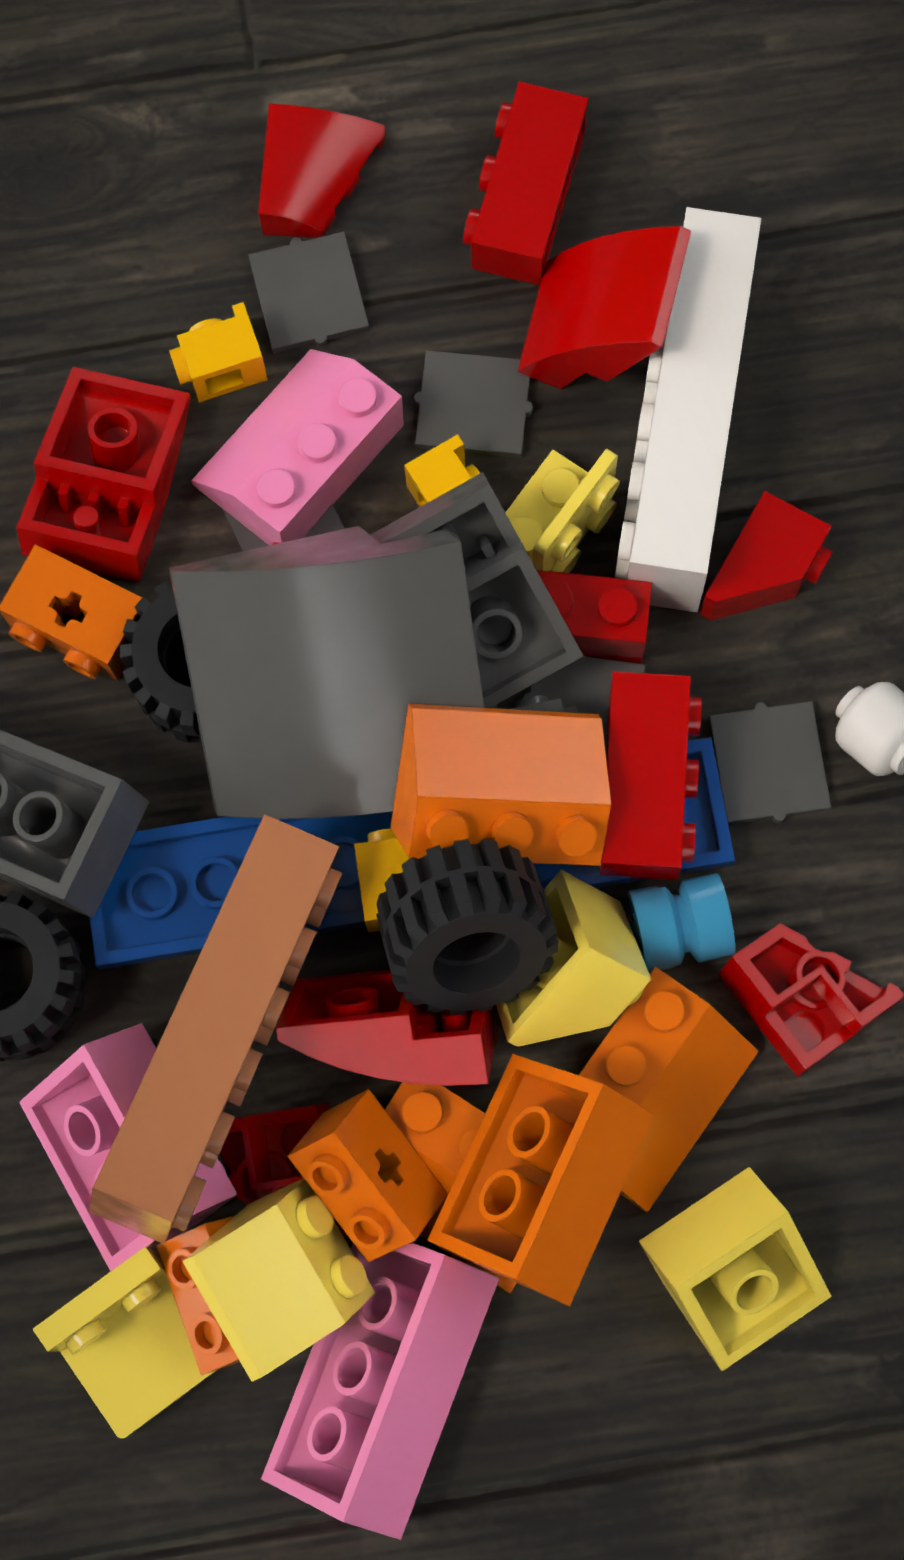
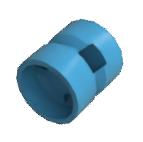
M718 873L682 880L676 895H673L666 887H658L657 885L628 891L627 897L632 931L649 973L652 972L655 966L660 970L674 968L676 965H681L686 952H689L698 963L731 957L735 954V936L731 912L724 885Z

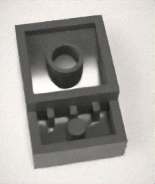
M483 472L370 534L378 542L386 543L446 530L461 541L484 708H490L583 657L580 648Z

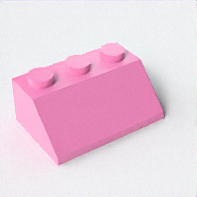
M310 349L191 480L192 485L268 545H273V542L283 543L301 539L404 426L402 396L356 360Z
M142 1023L82 1045L19 1102L110 1271L114 1270L145 1246L156 1249V1246L161 1244L156 1240L89 1212L94 1183L157 1049ZM218 1158L213 1169L201 1163L195 1176L207 1182L186 1230L205 1220L238 1195ZM172 1227L166 1241L180 1235L184 1231Z

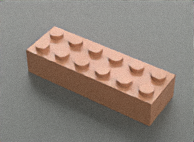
M264 814L94 1183L89 1212L165 1244L172 1227L185 1232L207 1182L195 1176L201 1163L213 1169L235 1118V1116L223 1111L227 1102L241 1106L263 1055L251 1048L255 1041L266 1046L268 1045L290 994L289 991L279 988L281 982L294 986L316 935V931L307 928L306 924L317 928L320 927L342 876V872L331 868L339 846Z

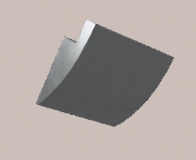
M355 526L169 568L212 799L218 816L263 818L264 814L275 819H298L391 812L394 806L408 703L484 708L461 541L446 530L380 543L360 526Z

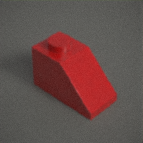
M764 491L707 591L700 615L712 621L793 599L805 580L816 585L833 554L832 550L824 547L832 526Z

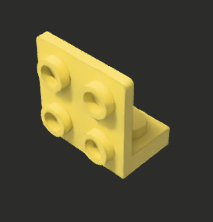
M609 449L602 453L589 472L555 450H552L505 512L536 570L570 573L581 555V551L576 547L590 529L597 534L610 519L617 506V502L612 500L620 481L615 478L618 455Z
M146 1246L33 1328V1331L47 1352H61L119 1438L130 1436L216 1372L200 1374L159 1252Z

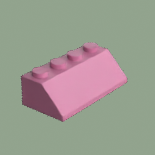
M353 1243L351 1251L363 1264L367 1279L376 1293L344 1325L313 1344L261 1480L344 1523L401 1540L488 1311L499 1277L414 1243L406 1244L368 1262Z

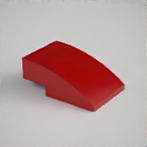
M667 226L623 231L580 243L547 261L517 372L558 389H562L585 373L608 382L663 347L691 230L682 226Z
M72 367L34 460L36 479L16 526L22 555L29 556L36 544L88 571L141 582L175 472L191 402L190 393Z
M389 969L296 979L276 1026V1034L279 1042L308 1057L340 1069L374 1078L405 1083L455 1086L489 1083L498 1037V1025L495 1005L492 1006V1010L479 1012L478 1009L470 1010L465 1015H451L449 1010H443L439 1013L426 1011L424 1004L414 1006L405 1000L404 992L397 991Z

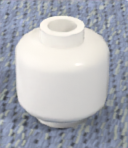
M877 682L865 689L861 686L853 688L843 697L836 709V716L840 718L836 727V742L841 749L875 776H886L893 772L903 775L904 692L890 682Z

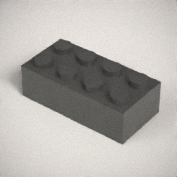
M0 730V879L94 918L150 801L118 777Z

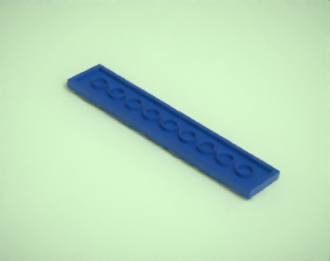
M708 737L690 740L687 746V759L699 761L698 789L696 799L685 798L684 823L696 824L695 853L693 862H682L680 874L733 866L735 862L712 739ZM393 811L327 818L278 819L339 846L331 868L342 872V876L320 927L317 928L306 924L307 928L316 931V934L366 926L354 844L368 842L367 835L371 832L389 829L391 827ZM226 816L135 831L94 918L90 917L96 966L102 970L200 954L262 818ZM533 863L537 874H539L543 890L560 870L595 888L648 880V878L599 875L600 866Z

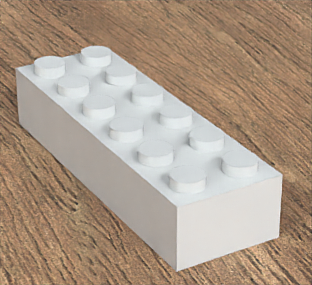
M686 207L683 227L691 230V235L663 347L650 354L615 572V578L652 582L651 606L698 612L708 573L761 218Z

